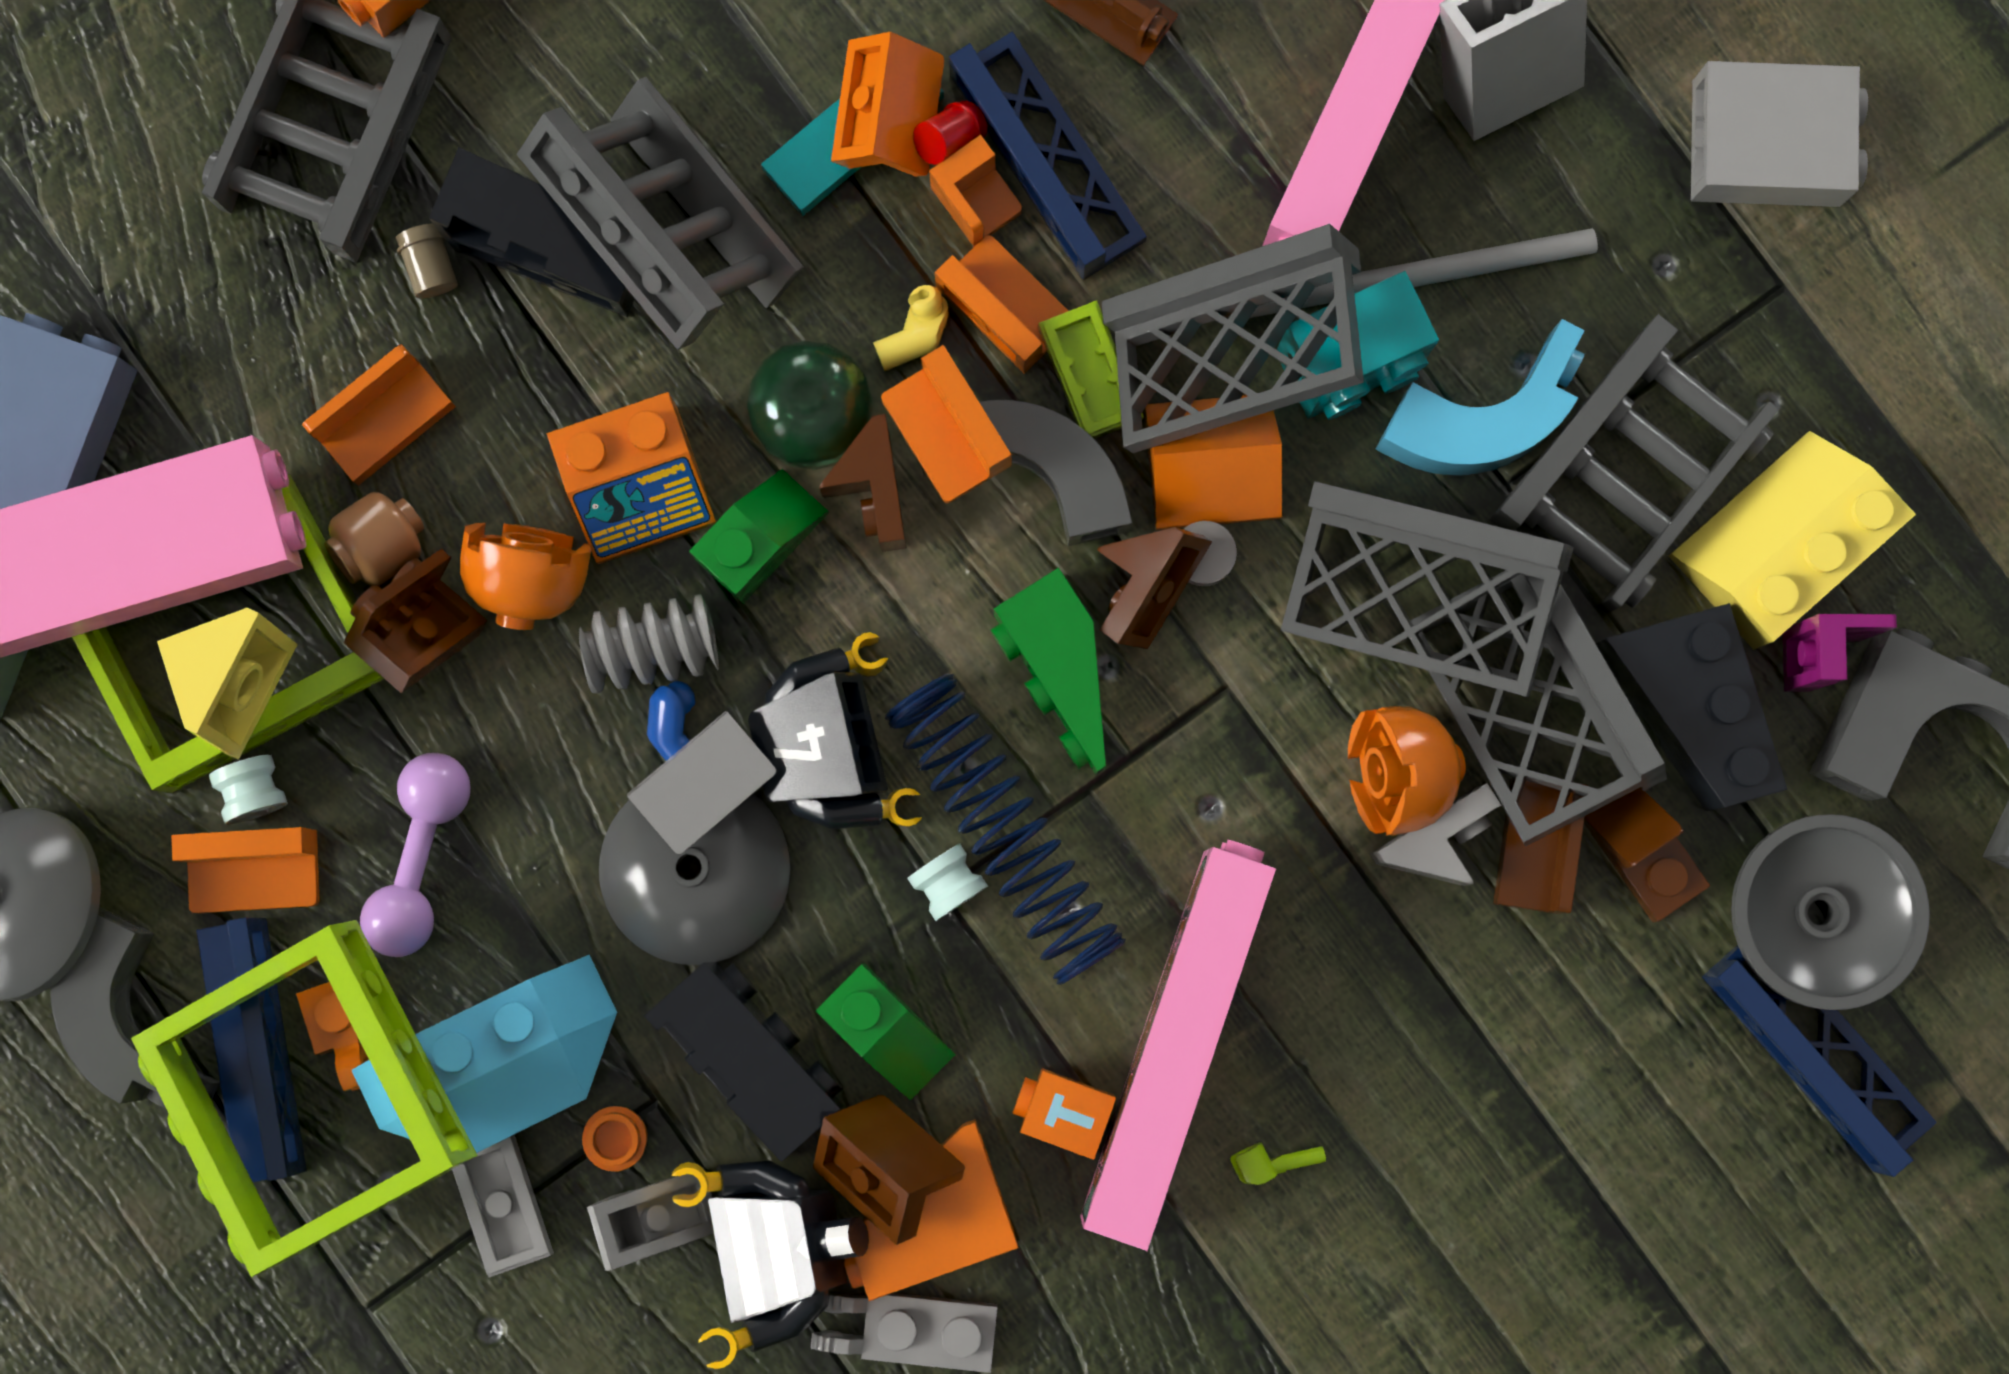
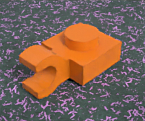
M330 982L296 993L315 1055H323L334 1051L335 1068L343 1091L350 1089L352 1091L359 1090L360 1087L351 1070L368 1061L369 1058Z

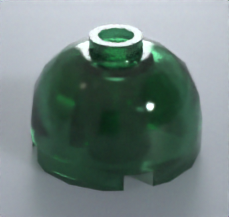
M807 340L782 346L762 361L750 382L747 411L753 433L769 455L790 467L810 470L828 467L827 464L838 462L872 418L874 406L867 377L851 356L828 343Z

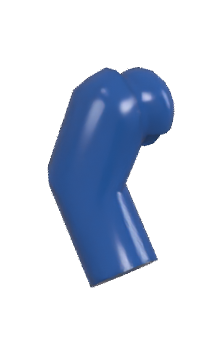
M673 681L667 686L658 687L649 701L647 736L665 761L690 741L683 733L685 714L690 712L696 700L691 687L682 681Z

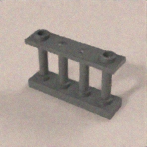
M277 0V19L220 151H214L205 164L202 175L204 185L202 194L219 210L231 214L241 193L316 222L321 231L319 236L321 242L334 255L357 263L452 37L440 17L417 8L409 26L403 25L400 29L396 28L383 38L369 22L360 27L347 15L341 6L328 1ZM312 24H318L390 52L394 62L385 83L380 81L375 86L300 57L299 54ZM290 79L367 109V115L370 119L361 140L356 138L352 142H348L274 113L288 80ZM264 136L343 166V173L346 175L337 196L332 195L326 200L250 170Z
M647 77L636 81L611 118V122L585 132L578 128L562 107L543 113L516 155L677 350L696 341L724 305L721 298L748 286L765 308L771 307L804 268ZM629 143L651 170L622 181L602 157L601 153ZM669 191L691 218L662 229L640 202ZM708 238L730 266L702 278L680 250Z
M1659 314L1643 328L1489 519L1498 527L1513 531L1523 522L1530 528H1534L1537 524L1558 542L1574 547L1573 554L1614 585L1598 605L1607 614L1621 607L1624 603L1634 608L1648 593L1657 580L1649 571L1737 461L1742 457L1750 462L1764 448L1774 434L1766 425L1779 410L1771 402H1768L1752 413L1748 419H1745L1671 360L1674 353L1665 346L1678 329ZM1640 377L1648 383L1653 379L1731 440L1709 468L1631 408L1635 402L1626 394ZM1601 425L1610 432L1614 428L1618 429L1692 488L1670 517L1592 456L1596 450L1588 445L1587 442ZM1562 473L1570 480L1577 476L1653 537L1631 565L1627 564L1553 505L1556 498L1548 493V491Z

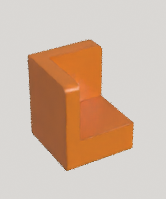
M981 135L929 170L931 189L973 247L986 235L994 234L1022 213L1021 203L997 172L995 154Z

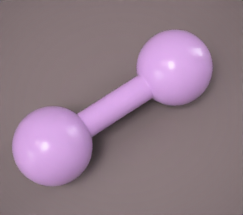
M426 753L417 756L403 768L398 778L397 795L404 811L412 818L394 885L385 886L375 891L365 902L360 915V927L370 947L385 956L403 957L418 951L428 941L433 930L434 914L427 898L419 892L437 825L453 820L464 810L471 790L466 770L456 759L449 755Z

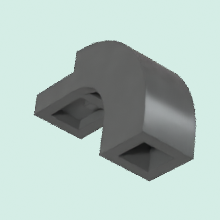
M1013 400L979 402L1012 454V463L1025 467L1037 474L1053 492L1060 509L1068 546L1130 532L1132 520L1118 473L1105 451L1083 428L1067 417L1040 405ZM922 468L923 476L926 477L927 474Z
M99 906L92 935L82 955L69 972L51 987L50 996L55 1026L62 1045L74 1065L103 1094L122 1104L140 1101L146 1089L149 1088L151 1090L147 1098L166 1109L156 1087L151 1085L141 1073L138 1065L139 1054L131 1040L132 1037L140 1033L131 1012V984L137 967L154 933ZM197 1071L212 1100L220 1085V1081Z

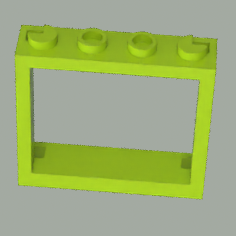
M288 474L289 486L281 489L287 512L295 511L299 517L306 538V548L303 550L348 633L355 620V617L350 612L357 599L346 578L330 558L324 546L325 539L293 478ZM106 627L72 637L151 790L171 794L236 759L198 736L170 751ZM353 652L271 696L241 756L384 678Z
M357 920L333 924L323 928L131 1038L139 1054L138 1065L141 1073L151 1085L156 1087L169 1113L167 1118L169 1128L175 1139L186 1147L198 1171L197 1180L199 1188L204 1197L211 1204L215 1205L228 1230L227 1238L231 1252L240 1263L246 1266L251 1277L289 1260L478 1156ZM318 960L421 1161L281 1238L180 1038Z

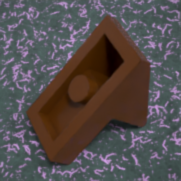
M886 414L872 416L825 477L819 489L824 498L871 491L872 498L860 500L866 537L878 536L882 552L906 549Z
M1172 527L1099 547L1097 551L1132 575L1128 583L1123 585L1112 597L1108 607L1109 615L1101 626L1100 631L1118 644L1148 649L1212 544V541L1204 535Z
M1641 787L1585 816L1584 825L1652 922L1661 921L1710 887L1708 881L1677 839V836L1684 832L1681 825L1645 791L1643 792Z

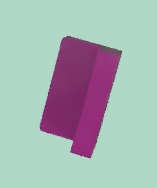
M1818 614L1792 625L1783 633L1784 692H1810L1847 680L1846 642H1860L1896 629L1897 615Z

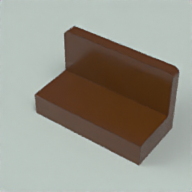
M1516 777L1511 778L1509 790L1511 791V793ZM1525 781L1518 806L1529 825L1555 811L1561 790ZM1570 793L1567 805L1581 799L1583 796ZM1506 813L1493 904L1552 914L1571 913L1585 816L1525 847Z
M877 1095L825 1116L813 1163V1169L896 1245L916 1237L926 1195L962 1180L965 1170L963 1163L884 1095Z

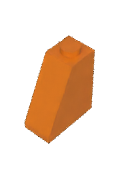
M976 1119L963 1123L941 1144L964 1164L963 1178L956 1183L926 1195L916 1237L896 1245L867 1218L863 1220L869 1236L867 1252L861 1257L845 1259L844 1266L852 1288L856 1289L864 1286L869 1301L1018 1248V1240Z

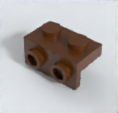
M440 549L423 562L417 558L407 562L385 588L381 589L378 585L370 587L360 596L350 612L355 617V620L343 643L400 693H403L476 639L488 621L440 580L452 558L443 549Z

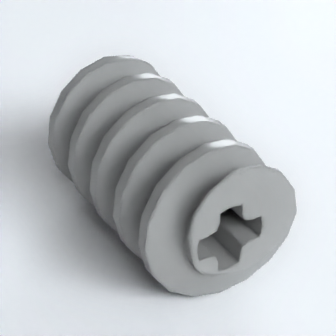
M701 594L694 596L692 612L688 615L684 614L677 599L673 598L669 599L667 615L664 619L658 617L651 602L644 603L640 623H634L626 607H619L616 627L609 628L601 612L595 611L593 612L591 630L584 632L582 627L579 628V644L588 686L591 692L595 694L602 693L607 673L616 688L626 689L630 683L632 669L644 685L653 683L657 665L660 666L669 681L678 679L682 661H685L690 672L695 677L703 676L708 656L711 658L716 669L719 670L713 622L708 605Z

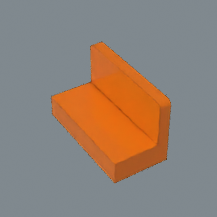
M893 32L848 40L831 162L848 169L885 164L915 177L927 175L930 164L924 161L917 153L913 142V131L919 123L937 114L945 61L943 55Z
M986 235L960 261L952 255L934 272L936 288L1024 374L1047 352L1038 330V323L1069 311L991 235Z
M400 344L306 419L302 426L326 448L349 478L359 486L456 406L421 363Z
M942 345L921 358L922 370L885 391L881 399L945 503H951L1011 467L1012 454L947 349Z
M296 827L171 835L172 861L187 862L189 910L192 913L314 907L319 904L317 830Z

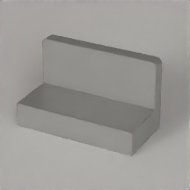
M725 711L627 793V797L675 853L681 854L772 778L776 773V769L733 717Z

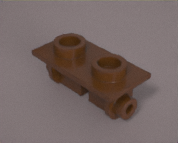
M1043 0L1143 66L1179 15L1158 0Z

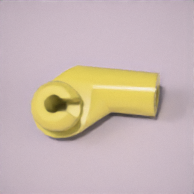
M923 285L914 289L908 298L910 308L903 330L873 342L884 371L927 355L939 346L949 312L947 301L936 287Z

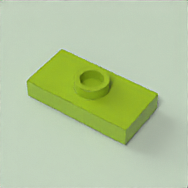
M1097 300L1038 323V330L1076 424L1083 428L1093 439L1121 429L1116 346L1108 327L1103 324V314Z

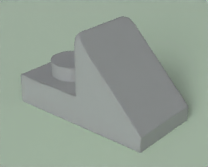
M1488 783L1477 786L1456 799L1452 807L1434 824L1417 831L1400 834L1370 853L1376 865L1453 884L1472 885L1474 884L1472 878L1447 839L1454 836L1460 845L1492 825L1486 814L1501 806Z
M685 1174L674 1176L636 1190L615 1194L588 1206V1213L605 1271L622 1267L713 1234L714 1230L708 1199L712 1198L711 1192H706L703 1200L695 1206L682 1207L672 1200L674 1195H691L696 1193L701 1187L699 1180L695 1176Z

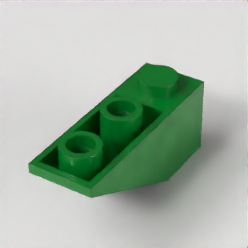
M1058 567L995 607L994 617L999 624L990 629L1007 659L1011 662L1020 656L1033 676L1024 685L1043 715L1054 710L1065 726L1067 732L1058 738L1076 767L1080 769L1089 764L1095 775L1105 769L1106 761L1094 622Z

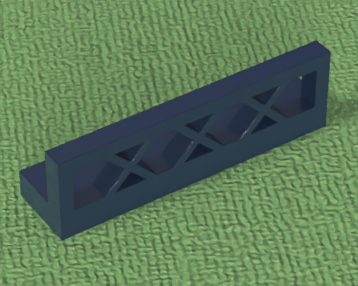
M1013 31L978 53L969 43L949 56L950 77L965 100L974 103L983 112L987 122V134L1082 280L1087 279L1146 242V234ZM1008 54L1022 73L1017 95L1001 91L987 70L988 66ZM1028 84L1038 99L1025 96ZM1022 108L1047 113L1055 124L1051 146L1034 142L1020 120ZM1061 135L1071 150L1058 148ZM1055 159L1082 165L1089 176L1085 197L1068 194L1053 171ZM1094 185L1105 202L1092 199ZM1089 210L1115 216L1127 235L1104 249L1086 222Z
M245 917L226 921L227 924L196 930L206 995L273 957L266 918ZM276 983L211 1020L228 1134L253 1182L287 1178L307 1171Z
M1737 945L1702 976L1703 979L1875 1173L1895 1177L1913 1161L1906 1150L1937 1122L1838 1010L1815 1009L1819 1014L1817 1041L1807 1040L1785 1015L1786 1000L1788 999L1776 992H1766L1741 965L1745 959ZM1830 1027L1844 1043L1830 1042ZM1829 1049L1850 1050L1862 1062L1860 1090L1850 1089L1829 1065ZM1874 1077L1887 1092L1873 1091ZM1873 1098L1895 1100L1912 1121L1893 1137L1873 1115Z

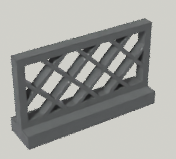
M1327 224L1103 300V324L1115 332L1123 447L1132 453H1136L1364 383L1352 276L1361 272L1359 249L1331 224ZM1333 282L1334 298L1319 320L1301 310L1315 287ZM1273 302L1281 308L1260 339L1243 329L1258 306ZM1298 317L1314 328L1295 356L1290 359L1274 348L1294 318ZM1217 321L1223 325V328L1203 357H1200L1186 347L1202 324ZM1336 324L1338 326V332L1333 330ZM1239 335L1255 345V347L1233 378L1217 368V366ZM1327 337H1330L1340 345L1342 367L1315 375L1306 368ZM1161 339L1167 343V346L1148 374L1144 375L1138 371L1136 346ZM1184 354L1198 365L1176 396L1162 387L1161 384L1180 355ZM1269 355L1287 366L1272 389L1256 393L1248 388ZM1212 373L1229 384L1214 407L1198 411L1191 406ZM1156 391L1172 401L1157 425L1142 429L1141 413Z
M1314 481L1308 504L1313 510L1281 631L1530 697L1563 572L1568 571L1574 547L1565 543ZM1326 525L1348 530L1361 552L1333 570L1329 569L1319 551ZM1361 533L1382 538L1383 540L1369 548ZM1395 543L1409 545L1422 569L1391 587L1374 556ZM1422 549L1445 555L1430 563ZM1458 558L1471 561L1484 585L1459 600L1452 602L1435 572ZM1366 561L1383 592L1352 609L1336 579ZM1316 565L1322 576L1311 582ZM1484 565L1508 571L1492 580ZM1520 574L1543 579L1544 583L1537 607L1515 619L1497 588ZM1427 577L1444 608L1413 626L1396 595ZM1328 585L1344 615L1323 628L1301 623L1307 596ZM1489 593L1507 624L1475 642L1458 610ZM1388 600L1405 631L1384 644L1372 642L1358 617ZM1450 616L1467 648L1444 661L1432 658L1419 633ZM1533 620L1527 641L1520 627ZM1349 623L1357 637L1335 631ZM1511 632L1524 652L1517 680L1493 674L1480 651ZM1410 639L1418 654L1395 647ZM1472 655L1480 670L1458 665L1457 663Z
M1505 570L1499 573L1498 575L1492 577V580L1508 570ZM1520 574L1497 589L1502 593L1514 587L1524 605L1520 615L1522 616L1537 607L1544 580ZM1482 582L1481 584L1452 598L1451 601L1455 602L1459 600L1460 598L1464 597L1465 595L1484 585V583ZM1561 584L1543 648L1549 649L1554 657L1553 665L1547 682L1534 679L1531 689L1543 693L1534 724L1499 715L1506 691L1496 689L1490 711H1482L1462 705L1458 698L1462 679L1453 677L1450 683L1446 675L1428 670L1525 847L1640 787L1644 792L1667 780L1663 759ZM1489 593L1458 610L1466 627L1469 628L1468 630L1474 641H1476L1479 631L1491 634L1505 626L1483 620L1488 601L1492 598ZM1443 604L1412 619L1413 626L1444 608ZM1476 607L1473 617L1462 614ZM1450 616L1419 633L1432 658L1444 661L1451 657L1433 652L1424 636L1426 632L1445 622L1453 623ZM1528 623L1520 628L1528 641L1530 632L1526 631ZM1511 632L1504 636L1513 640L1503 670L1490 668L1493 674L1517 680L1519 674L1513 673L1521 647ZM1465 643L1463 644L1462 650L1467 648ZM1470 656L1457 663L1458 665L1480 670L1477 663L1469 661ZM1561 671L1571 688L1556 685ZM1553 696L1581 704L1585 711V716L1578 737L1543 727ZM1471 719L1485 723L1481 737ZM1592 725L1602 743L1588 740ZM1495 726L1530 735L1520 767L1492 759L1488 752V747ZM1539 738L1575 747L1565 780L1529 770ZM1584 750L1611 757L1622 776L1600 789L1574 783ZM1501 773L1516 777L1512 793ZM1525 781L1561 790L1555 811L1529 825L1518 806ZM1570 793L1583 796L1581 799L1567 805Z

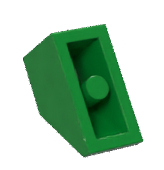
M781 469L734 503L689 552L705 570L744 604L826 517L829 511L788 473Z
M861 964L816 1010L868 1064L909 1100L956 1055L866 964Z

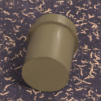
M433 223L409 228L396 236L399 246L397 253L403 258L416 298L435 297L447 293L458 286L444 244L446 239Z

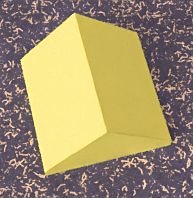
M244 608L157 641L184 728L238 760L298 645L260 613L249 608Z

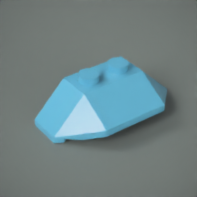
M587 955L528 979L417 1033L416 1036L476 1153L587 1099L617 1011L590 955ZM370 1060L352 1069L351 1071L378 1128L410 1139Z

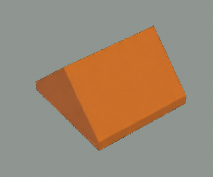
M1220 398L1194 400L1191 406L1198 411L1214 407ZM1172 402L1147 404L1144 409L1146 428L1157 425ZM1274 410L1148 449L1156 530L1172 527L1185 528L1198 521L1230 524L1282 518V442Z

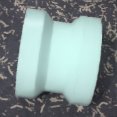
M260 755L240 760L209 774L212 788L222 793L225 802L221 811L225 824L230 825L249 821L277 811L288 804L284 791L275 787L271 776L275 769L272 755Z
M960 843L939 855L907 878L914 889L924 891L930 900L929 912L935 921L946 916L988 887L983 877L972 874L966 865L967 853Z

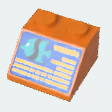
M669 392L546 433L567 496L586 540L591 546V551L597 564L706 528L717 522L680 413Z

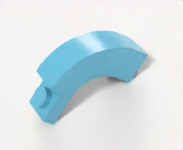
M1561 319L1549 333L1518 393L1496 405L1488 407L1462 406L1450 402L1413 382L1403 395L1375 450L1412 468L1442 475L1479 474L1495 470L1516 461L1538 446L1557 428L1576 403L1578 397L1556 385L1558 383L1567 387L1578 370L1585 354L1575 348L1585 330Z

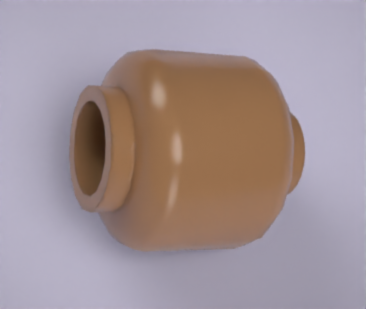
M371 492L331 519L328 526L330 539L324 542L330 558L350 583L355 584L361 580L370 586H380L394 577L407 562L413 558L418 559L420 557L421 545L417 534L424 530V525L414 508L404 498L394 503L384 494Z

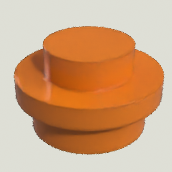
M610 1106L597 1111L587 1121L582 1134V1145L588 1159L598 1168L612 1172L622 1171L636 1164L643 1156L648 1142L647 1129L641 1117L633 1110L622 1106Z

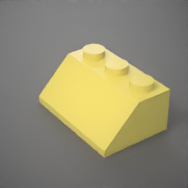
M1809 431L1669 555V558L1714 607L1730 603L1740 636L1754 650L1774 642L1916 514L1872 466Z

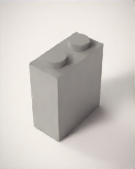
M1445 0L1439 3L1443 98L1473 141L1584 87L1587 0Z
M1708 61L1692 81L1691 202L1840 207L1863 186L1868 168L1866 150L1859 149V126L1864 124L1868 111L1867 90L1860 88V66Z

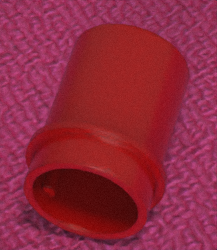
M970 101L950 103L942 112L919 123L914 128L913 142L916 151L924 161L937 165L979 135L985 138L987 122L983 112Z

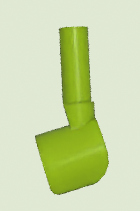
M1259 1142L1233 1154L1230 1157V1161L1240 1181L1245 1184L1260 1185L1272 1180L1277 1174L1286 1173L1287 1170L1326 1162V1155L1323 1147L1320 1146L1279 1155L1270 1160L1262 1142Z

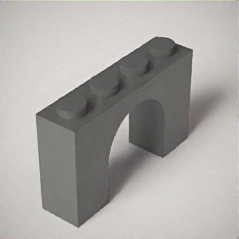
M1898 628L1896 633L1889 631L1873 637L1809 774L1865 801L1887 798L1915 735L1929 718L1944 709L1965 711L1985 720L2000 734L2009 750V687L1991 679L1993 671L1978 661L1962 656H1956L1952 660L1933 651L1934 642L1917 632ZM2009 799L1982 856L2008 870Z

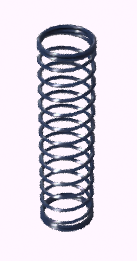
M945 674L926 684L895 705L886 713L885 720L889 721L888 725L890 728L897 729L926 718L906 737L903 742L904 749H916L943 737L920 758L916 766L918 770H929L958 757L933 780L930 786L931 791L945 790L975 776L947 801L944 806L945 812L950 813L961 810L992 795L960 823L958 833H969L1009 814L974 844L971 851L972 854H983L1024 834L989 864L985 871L986 875L999 874L1041 853L1003 885L999 891V896H1010L1057 873L1013 911L1014 918H1021L1074 892L1027 932V939L1038 938L1090 912L1041 954L1040 959L1046 961L1104 933L1065 967L1054 974L1053 979H1057V984L1062 985L1125 944L1126 939L1122 938V933L1117 932L1113 935L1117 925L1110 923L1058 948L1102 910L1103 904L1099 902L1090 904L1042 928L1087 890L1089 882L1086 881L1072 885L1026 908L1072 870L1076 861H1065L1011 888L1023 876L1052 854L1061 845L1062 840L1054 839L995 868L1047 824V818H1040L981 847L1005 825L1028 808L1034 801L1033 797H1026L975 824L967 826L982 811L1020 781L1019 776H1013L966 801L952 806L969 789L1006 760V755H999L955 779L938 785L957 766L992 739V734H986L942 758L924 764L944 744L978 719L979 713H972L929 737L909 744L931 722L965 697V692H959L938 705L916 715L956 686L957 679H953L954 674Z

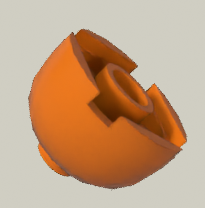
M474 523L465 526L460 555V576L466 593L482 609L496 613V624L510 629L531 630L534 628L535 620L557 617L569 610L581 595L587 577L591 546L587 543H584L575 551L572 550L574 537L542 528L504 523L501 536L484 535L486 523Z
M1390 706L1363 711L1352 725L1348 742V759L1360 758L1363 783L1349 780L1351 793L1358 813L1370 831L1375 834L1386 833L1385 836L1417 831L1434 824L1452 807L1458 794L1460 782L1465 776V757L1461 748L1455 744L1453 737L1436 717L1413 707Z

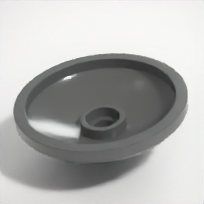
M754 793L681 854H677L671 849L629 800L611 822L602 844L599 860V881L602 896L611 918L621 932L646 953L668 962L687 965H701L704 962H720L732 958L760 940L778 918L788 894L791 878L790 852L784 831L770 808ZM689 855L696 856L702 865L701 873L693 880L684 879L679 872L681 860Z
M18 808L0 814V1001L28 999L46 991L61 980L75 965L87 946L97 920L100 905L101 885L99 867L87 837L67 818L38 808Z
M1829 814L1804 817L1782 825L1769 833L1754 847L1744 861L1738 873L1732 895L1731 913L1735 938L1751 970L1766 986L1780 996L1810 1008L1846 1010L1861 1007L1883 998L1897 988L1911 973L1923 952L1927 940L1930 919L1929 900L1917 865L1902 845L1888 833L1869 822L1849 816ZM1814 901L1820 902L1826 910V917L1819 925L1814 924L1808 916L1809 906Z

